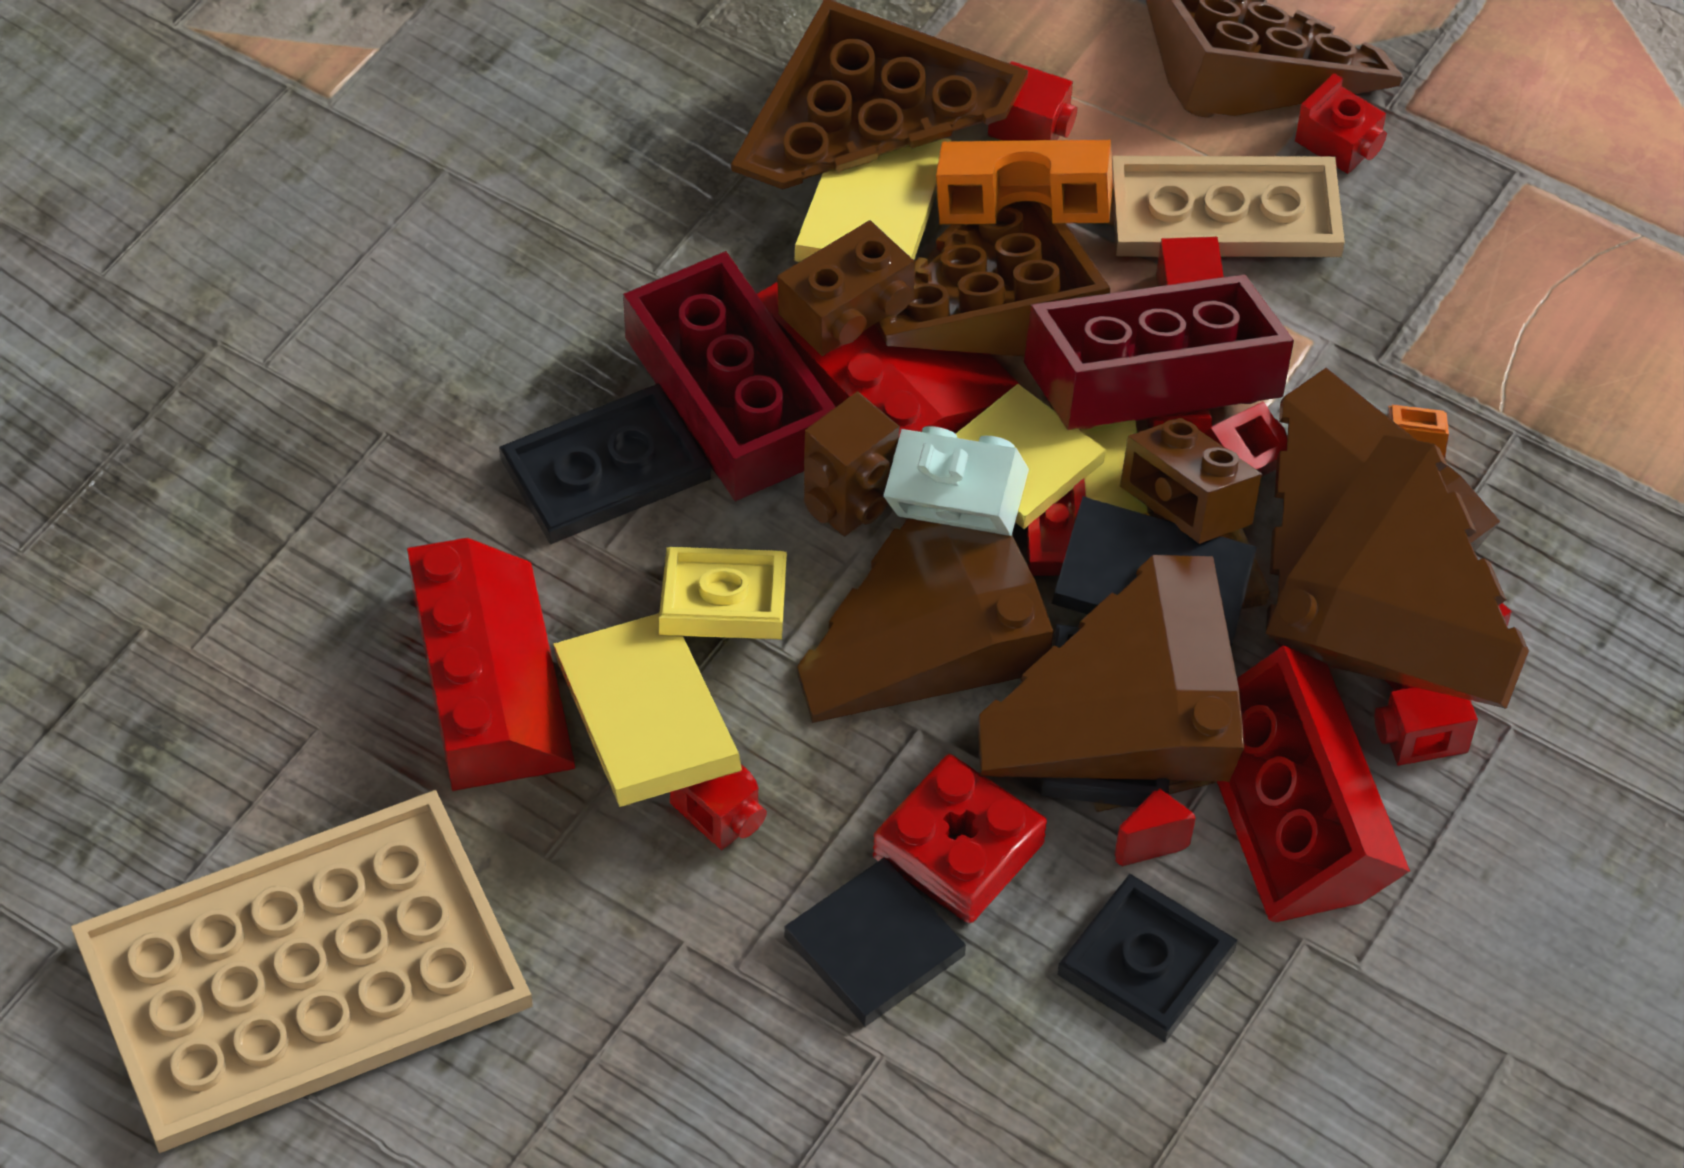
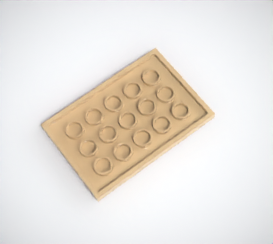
M436 790L71 926L75 941L158 1153L170 1150L533 1007L531 992Z

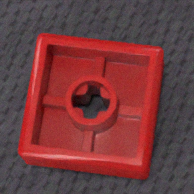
M948 754L874 832L873 857L877 861L885 857L906 881L966 923H973L1044 844L1047 819L987 777L980 776L978 771L956 756ZM952 835H961L956 840L949 838Z

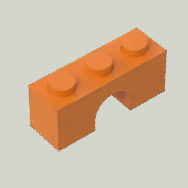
M1111 140L942 142L936 172L939 225L996 224L997 214L1003 207L1021 201L1040 202L1049 206L1052 209V224L1109 223L1113 191Z

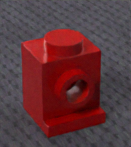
M1334 73L1301 104L1295 142L1319 157H1335L1336 167L1349 174L1363 159H1373L1383 147L1387 137V132L1383 130L1387 113L1342 87L1343 78Z
M1264 401L1210 427L1205 435L1224 448L1235 452L1240 459L1262 473L1261 477L1276 470L1277 455L1280 451H1287L1286 430L1274 418Z
M1408 685L1400 690L1392 691L1388 706L1376 708L1374 714L1379 740L1382 744H1390L1397 766L1468 753L1478 722L1471 700Z
M742 764V770L736 773L670 792V804L721 851L738 837L744 839L751 836L759 829L767 816V810L758 803V784L750 771Z

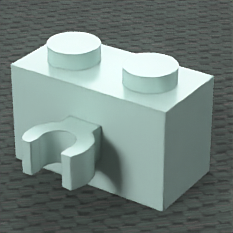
M925 426L922 432L901 429L884 498L899 517L1012 536L1029 468L1017 448H1014V444L1003 438L986 435L981 436L979 441L960 439L955 433L935 426Z

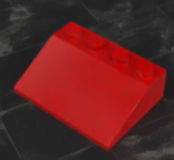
M778 282L757 293L762 303L835 407L858 391L900 426L899 437L901 429L922 432L925 426L944 428L956 434L1014 386L1019 384L990 354L887 346L875 324L864 330L853 342L842 344L821 356L779 315Z

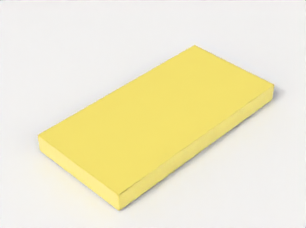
M940 139L912 149L910 146L879 155L878 160L840 172L831 170L823 173L795 244L794 261L800 262L869 220L877 225L914 260L937 194L936 172L942 142H951V139Z
M659 613L553 644L559 667L619 807L742 770L739 752L684 637L659 635Z

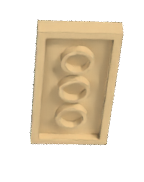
M1112 156V202L1116 256L1158 257L1161 238L1218 236L1221 257H1342L1345 240L1335 157Z

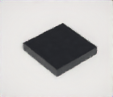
M885 857L784 926V938L865 1027L963 958L966 951V944Z
M1129 873L1060 961L1057 975L1166 1043L1234 953L1237 939Z

